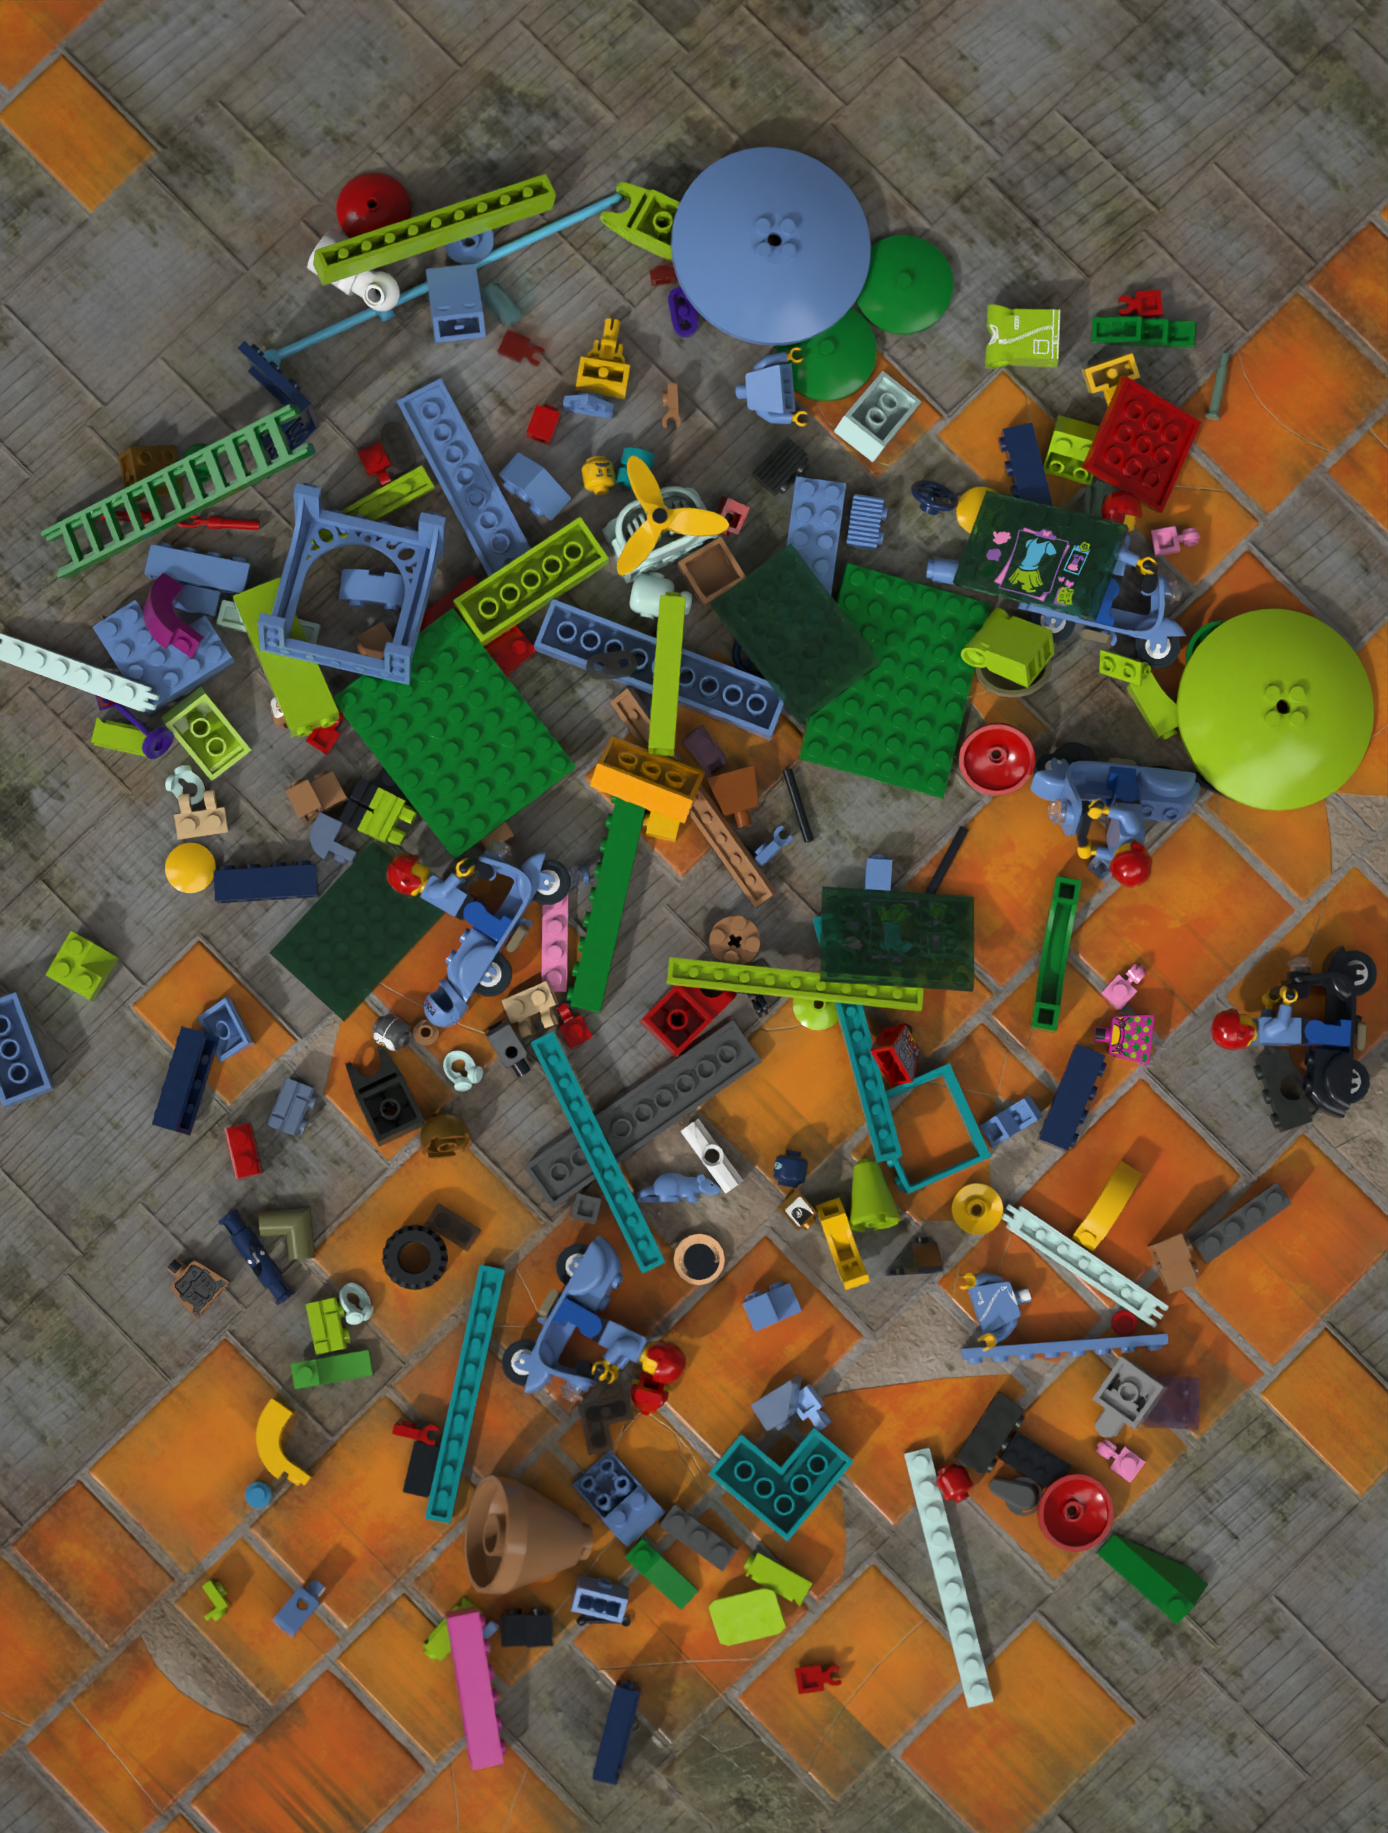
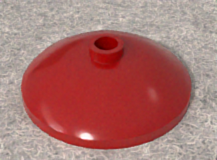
M366 173L353 178L341 190L336 204V215L342 231L349 238H353L410 219L411 203L406 190L397 180L382 173ZM373 201L377 203V206L369 208L368 204Z
M989 723L976 728L965 738L959 751V767L962 776L975 790L988 795H1005L1018 790L1029 780L1035 766V752L1030 739L1020 729L1006 723ZM994 750H999L1001 752L997 756L992 754Z
M1068 1474L1054 1480L1041 1495L1037 1509L1039 1527L1046 1539L1054 1546L1070 1552L1085 1551L1099 1544L1108 1534L1114 1516L1113 1502L1107 1489L1096 1479L1084 1474ZM1069 1506H1074L1072 1514L1067 1513Z

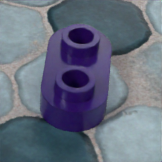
M674 288L668 296L673 330L678 336L689 338L696 333L698 328L696 310L685 296L682 288ZM678 298H683L685 300V304L678 305L676 303V300ZM687 322L690 324V327L683 329L681 324Z

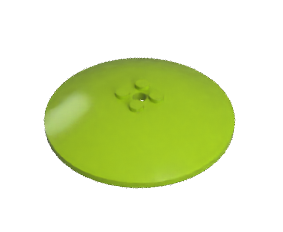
M1261 609L1238 615L1222 623L1211 631L1196 647L1184 668L1177 695V719L1180 735L1191 761L1205 780L1226 797L1252 808L1283 811L1314 804L1328 797L1347 782L1356 771L1367 751L1373 729L1374 705L1370 682L1360 659L1347 641L1334 629L1322 621L1301 612L1287 609ZM1279 700L1287 703L1288 711L1286 714L1278 712L1277 703Z

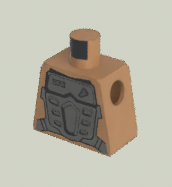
M175 1258L167 1267V1270L177 1278L170 1288L195 1319H200L231 1284L228 1279L197 1260H193L187 1267L178 1258Z

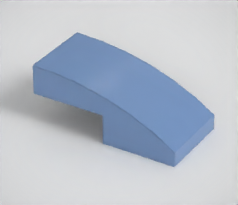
M181 584L184 588L173 609L216 617L222 594L220 591Z

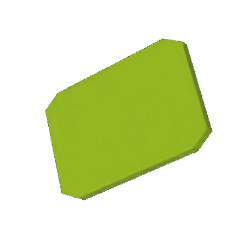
M768 1587L714 1599L708 1607L719 1642L727 1646L780 1634L786 1627L776 1592Z

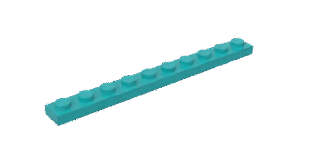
M838 912L813 918L812 921L826 974L855 977L847 946L843 947L846 941ZM834 1002L876 1163L901 1158L902 1152L880 1069L870 1052L873 1043L863 1005Z
M554 1031L530 1042L642 1274L664 1264L665 1260Z
M484 1265L479 1266L425 1519L451 1524L505 1274L503 1269Z

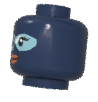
M786 1150L785 1154H779L776 1157L773 1178L778 1181L777 1185L797 1188L798 1184H803L806 1178L808 1161L802 1158L801 1152Z

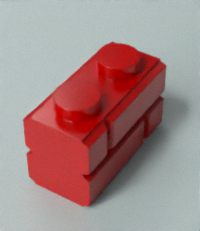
M246 1123L224 1129L235 1178L241 1180L262 1175L263 1169L252 1124Z

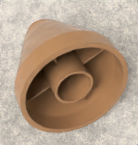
M487 1476L477 1486L468 1510L464 1542L468 1577L477 1592L506 1594L573 1567L578 1560H586L590 1556L593 1546L592 1528L587 1523H581L580 1518L574 1513L512 1477Z

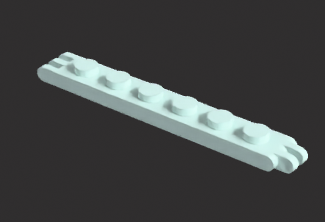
M0 632V639H2V643L0 642V660L145 712L146 708L156 710L157 705L148 701L149 698L159 701L160 695L151 692V686Z
M1009 1204L1007 1205L1006 1209L1014 1214L1012 1218L1005 1213L1002 1215V1219L1008 1222L1006 1225L1007 1229L1153 1328L1157 1326V1323L1150 1319V1316L1154 1315L1161 1320L1163 1315L1155 1310L1156 1307L1159 1306L1160 1309L1167 1311L1169 1306L1022 1206L1016 1209Z

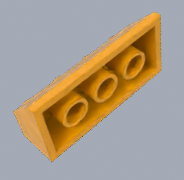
M611 735L596 765L590 787L621 798L626 802L644 807L649 811L667 816L672 820L685 823L706 772L665 756L649 755L647 749Z

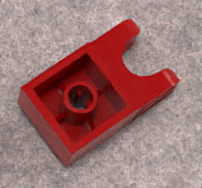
M675 985L639 1022L676 1057L736 997L737 993L724 991L719 996L710 998L703 995L700 988ZM671 1015L674 1017L679 1015L681 1017L679 1021L680 1027L672 1025Z

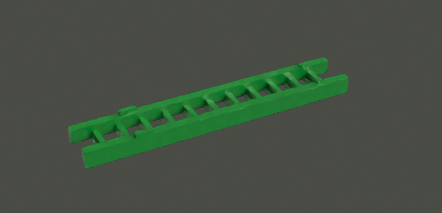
M289 404L41 531V535L45 536L47 541L54 542L64 537V542L73 560L58 568L59 572L56 573L58 578H70L315 454L316 450L313 443H305L290 450L281 425L301 416L299 407ZM270 432L279 455L278 458L270 462L260 436ZM249 443L258 468L250 472L247 470L239 449L240 446ZM226 453L237 477L228 483L218 460V457ZM205 464L216 488L207 494L197 472V468ZM185 474L196 498L187 504L176 480ZM164 485L167 486L175 506V510L167 514L164 513L156 489ZM146 495L155 519L145 525L135 502L136 499ZM124 505L134 528V531L126 535L123 534L115 513L116 509ZM103 516L114 540L104 546L94 522ZM83 526L93 549L92 552L84 556L74 533L75 530Z

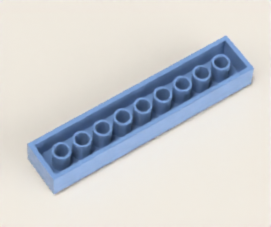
M552 599L534 644L537 652L626 686H632L634 689L652 695L657 638ZM682 648L678 705L771 741L787 700L789 689Z

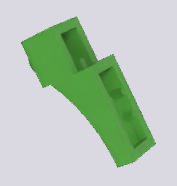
M369 1350L290 1364L295 1389L373 1375Z

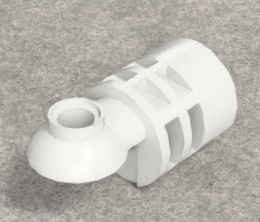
M330 229L321 238L312 252L307 269L317 275L313 266L315 250L347 240L348 238L335 229ZM369 270L330 283L348 296L356 293L364 299L371 309L376 311L393 309L400 297L399 286L396 280L390 274L383 271ZM375 288L380 291L381 297L376 294Z

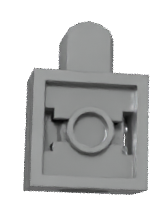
M1121 1357L1092 1398L1104 1407V1410L1095 1422L1096 1431L1103 1437H1114L1120 1432L1125 1423L1133 1429H1140L1168 1386L1128 1357Z

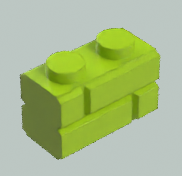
M338 1298L305 1304L316 1355L348 1348L347 1343L351 1342L349 1328L343 1327L342 1317H345L346 1313L341 1303L338 1302Z

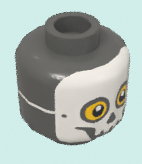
M394 1014L380 1016L372 1029L376 1043L390 1051H397L402 1047L405 1048L411 1041L412 1035L410 1034L409 1023Z

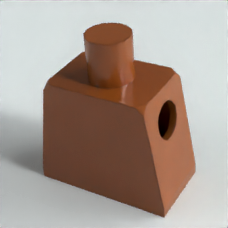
M754 765L707 778L708 786L722 815L725 818L734 816L738 829L751 826L752 821L749 811L758 809Z

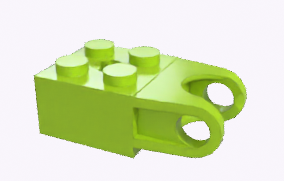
M619 182L616 186V191L630 203V207L623 213L603 211L599 217L604 225L629 242L673 263L671 232L680 202L653 189L648 190L626 182Z

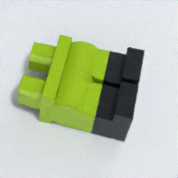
M360 777L350 797L354 802L348 801L338 821L342 822L344 826L386 845L390 842L402 846L407 833L396 827L400 820L412 825L417 812L408 806L405 800ZM358 804H360V805H362V806H364V807H366V808L372 810L373 812H371V811H369V810H367V809H365V808H362V807L358 806Z

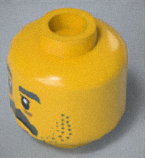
M605 456L591 457L586 460V463L581 468L584 487L588 491L594 492L595 495L609 493V489L616 484L614 465Z

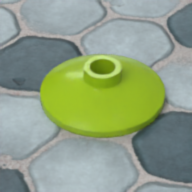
M793 999L794 1014L797 1020L806 1028L825 1030L835 1025L839 1020L834 1002L822 1001L823 1007L817 1009L814 1007L815 1000Z

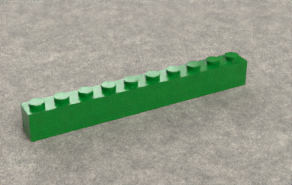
M613 795L611 803L615 804L613 813H608L605 828H609L608 837L602 838L600 852L604 853L602 863L597 862L594 877H598L597 887H591L589 902H593L591 912L586 911L583 926L587 927L585 937H580L578 951L582 952L580 962L575 961L572 976H576L575 986H569L567 1001H571V1008L601 1014L646 811L644 807L626 802Z

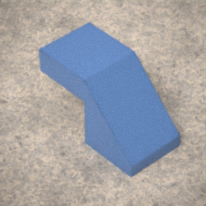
M1028 1095L980 1125V1128L992 1147H995L1042 1118L1043 1115L1031 1096Z

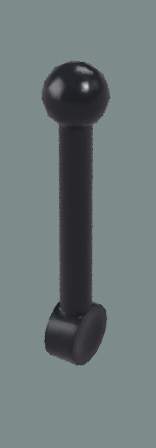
M579 1616L576 1620L579 1626H584L585 1624H621L627 1627L631 1623L628 1616H623L622 1623L600 1618H585L584 1616Z

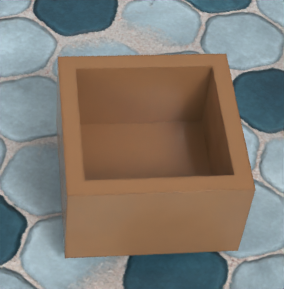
M722 537L717 538L678 562L679 571L703 610L747 585L745 574Z

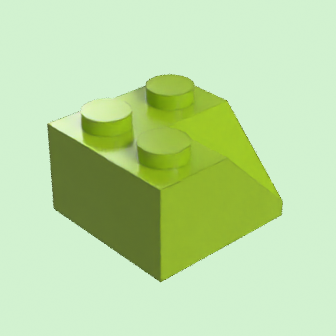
M70 931L45 975L94 1002L119 958Z

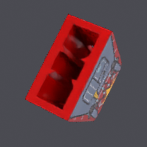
M906 1023L882 1029L870 1049L872 1056L890 1086L912 1083L914 1081L920 1050L911 1035L913 1028Z

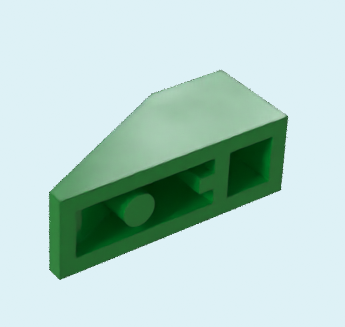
M643 1537L625 1555V1558L680 1610L699 1592Z

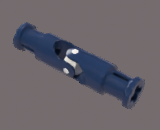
M235 1209L218 1222L220 1225H224L232 1237V1243L252 1268L263 1287L269 1289L276 1299L275 1303L278 1306L296 1292L291 1290L282 1278L283 1273L268 1255L250 1226L246 1227L238 1215L239 1211ZM249 1247L255 1250L253 1254H251Z

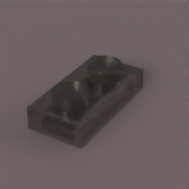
M440 1203L437 1204L425 1223L426 1226L469 1252L482 1231Z

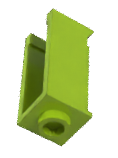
M96 718L91 743H94V746L146 757L142 751V744L146 736L136 726L109 720L103 723L99 718Z
M759 1552L755 1556L750 1554L743 1567L747 1570L745 1576L748 1577L751 1574V1579L765 1587L774 1589L777 1594L791 1602L795 1599L798 1606L801 1605L812 1585V1582Z
M464 1596L462 1604L458 1603L453 1610L476 1605ZM476 1606L477 1610L479 1611V1614H480V1613H483V1612ZM446 1617L428 1636L427 1640L429 1642L424 1641L422 1643L425 1647L423 1652L433 1661L438 1659L441 1662L451 1651Z

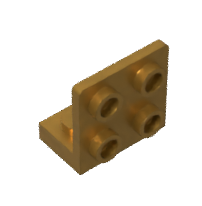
M176 446L129 447L119 454L118 460L124 489L179 461ZM181 476L176 480L181 490V493H184V486ZM166 485L156 489L158 496L170 495ZM146 495L136 499L135 502L138 503L139 501L144 499Z

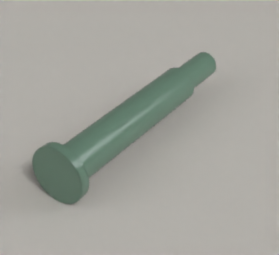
M1222 353L1220 365L1217 369L1209 413L1205 415L1210 420H1220V415L1218 414L1228 370V353Z

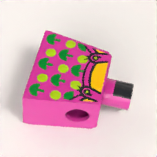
M1154 1015L1112 1017L1109 1028L1095 1026L1093 1041L1108 1043V1055L1141 1065H1148L1150 1061Z

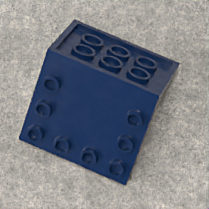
M244 341L238 347V350L248 359L251 366L248 373L282 405H297L300 409L301 416L281 425L289 448L293 450L301 446L320 427L312 403L299 392L301 387L293 379L289 378L287 381L281 375L283 371L273 361L267 362L260 348L254 343L250 346ZM270 432L265 437L260 436L269 462L278 458L279 455Z

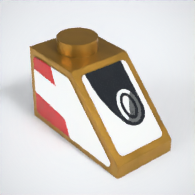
M797 1189L777 1207L780 1213L797 1231L801 1227L806 1231L816 1221L813 1217L817 1213L816 1210Z

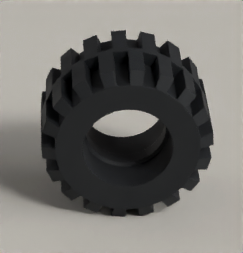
M419 1225L405 1226L392 1233L393 1235L387 1239L382 1252V1263L386 1274L400 1287L410 1290H421L439 1281L442 1274L445 1273L448 1262L447 1248L442 1238L433 1230ZM409 1243H422L430 1252L429 1265L419 1273L408 1272L401 1265V1251Z

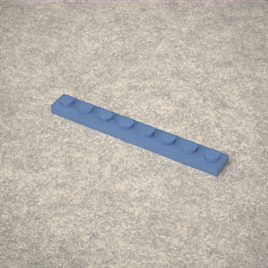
M1168 1334L995 1346L987 1351L982 1350L986 1347L960 1349L961 1359H967L968 1364L983 1363V1358L993 1357V1362L1009 1361L1008 1356L1018 1355L1019 1360L1034 1359V1354L1044 1353V1358L1060 1357V1352L1070 1351V1356H1084L1085 1350H1095L1096 1355L1111 1354V1348H1121V1353L1137 1352V1346H1147V1351L1162 1350V1345L1169 1343Z

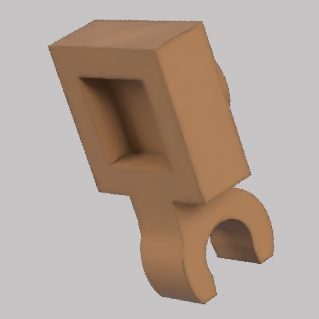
M667 383V391H663V406H668V413L662 419V427L666 430L667 421L673 419L676 421L677 429H680L677 383Z

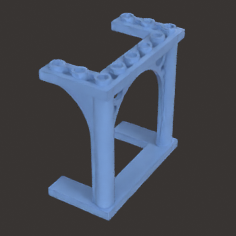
M296 483L294 489L295 528L271 615L260 613L259 616L260 651L410 685L415 647L439 556L443 557L445 550L446 518L436 512H421L418 532L416 529L408 526L402 528L392 526L387 521H370L364 516H349L335 509L327 511L322 509L320 488L311 483ZM321 529L331 531L334 537L333 541L330 543L322 541L318 535ZM338 533H342L343 535L346 534L348 535V537L340 538L338 536ZM312 540L320 547L318 550H311L314 547ZM390 544L391 546L397 547L394 550L387 548L386 545ZM344 545H363L379 550L395 563L403 577L405 585L404 602L393 643L387 642L385 647V660L289 638L306 574L321 555L333 548ZM407 548L415 551L411 559L400 560L398 558V554L403 549ZM412 566L413 573L407 572L406 567Z

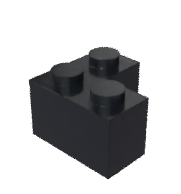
M533 1607L531 1612L521 1613V1608L506 1609V1614L500 1615L502 1647L527 1646V1648L554 1645L553 1611H547V1607Z

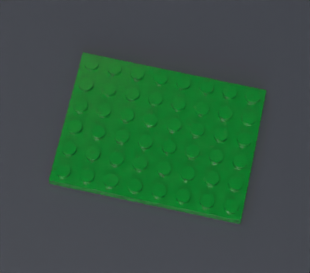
M847 563L829 629L798 760L943 799L975 667L967 664L962 659L961 651L983 627L991 604Z
M454 608L419 633L412 659L410 685L362 675L333 697L336 707L454 860L458 859L577 769Z

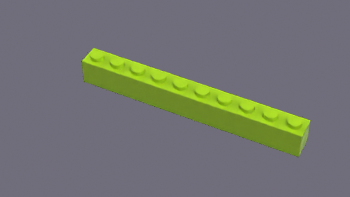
M543 174L316 249L313 266L324 286L552 210L556 193L547 175Z

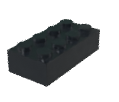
M1016 1431L999 1458L1045 1488L1057 1478L1067 1475L1072 1467L1069 1463Z

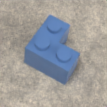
M519 452L498 474L505 481L503 486L511 494L514 495L516 493L524 502L527 503L529 501L531 504L529 509L539 518L545 516L552 521L571 500V497L544 467Z
M782 1280L770 1285V1292L761 1295L759 1290L745 1296L747 1301L742 1303L754 1332L802 1312L790 1283L784 1285Z

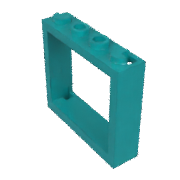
M950 1063L915 1078L912 1083L901 1084L885 1091L887 1099H891L942 1076L977 1155L911 1185L899 1158L886 1161L888 1168L893 1167L897 1174L894 1181L899 1192L904 1191L906 1195L991 1158V1154Z

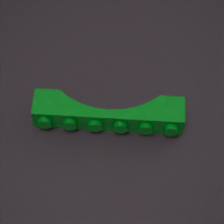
M1056 876L1053 880L1029 1029L1049 1033L1057 1031L1065 968L1082 880Z

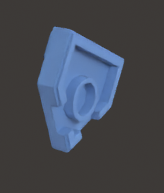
M579 391L578 395L564 396L563 409L566 412L608 419L613 418L614 404L605 401L604 395Z

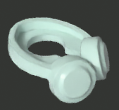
M181 765L174 770V774H170L166 779V790L173 792L178 799L179 795L184 794L183 787L179 784V779L183 778L187 783H194L197 786V794L190 797L191 805L198 804L204 798L205 786L202 780L192 772L191 766Z
M458 1050L452 1051L444 1059L443 1068L445 1074L454 1083L455 1090L460 1092L468 1091L472 1088V1083L477 1084L481 1081L483 1069L476 1066L474 1060L467 1053ZM458 1059L465 1061V1070L468 1072L467 1077H463L460 1072L456 1073L452 1070L454 1061Z
M347 1283L342 1287L339 1293V1300L347 1312L345 1316L347 1323L357 1325L362 1321L369 1320L373 1314L374 1306L371 1305L370 1298L364 1288L356 1283ZM348 1293H354L358 1296V1305L361 1310L356 1308L355 1304L348 1301Z

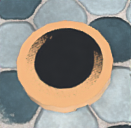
M703 1234L690 1235L682 1240L676 1248L674 1255L675 1269L679 1276L688 1283L695 1285L709 1284L715 1280L722 1272L725 1262L724 1252L718 1241Z

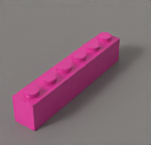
M476 1606L445 1612L469 1763L472 1770L503 1764L502 1755H506L504 1739L500 1740L498 1730H502L500 1714H495L494 1705L498 1704L496 1689H491L490 1680L494 1679L492 1664H487L486 1654H490L488 1639H483L482 1629L486 1628L484 1614H479Z

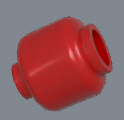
M953 1463L937 1472L939 1476L935 1482L944 1500H955L957 1504L970 1497L968 1492L972 1490L973 1482L964 1466H957L956 1463Z

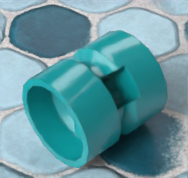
M624 448L621 463L624 466L619 468L616 484L632 489L627 472L628 459L630 456H636L652 470L655 460L653 453L638 448Z

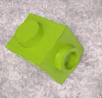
M212 1579L202 1586L216 1606L213 1611L204 1616L207 1621L211 1618L214 1621L220 1619L228 1613L225 1608L230 1605V1602L225 1597L228 1592L223 1584Z

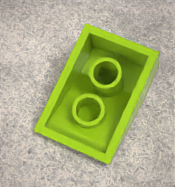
M202 686L161 717L167 728L173 732L177 740L211 781L251 751V748Z

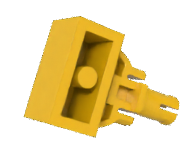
M607 318L604 321L605 325L600 350H598L599 340H595L593 349L588 352L586 357H580L575 391L625 400L630 365L626 364L625 358L622 355V344H619L618 352L615 353L621 322L614 319L613 329L610 330L612 318Z

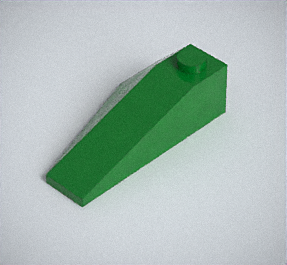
M1115 1534L1096 1553L1176 1625L1195 1606L1208 1586L1189 1567Z

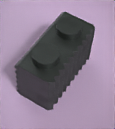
M786 436L753 472V478L772 495L777 496L779 492L783 495L791 487L792 482L790 480L795 474L800 476L808 468L809 464L807 461L809 460V455Z

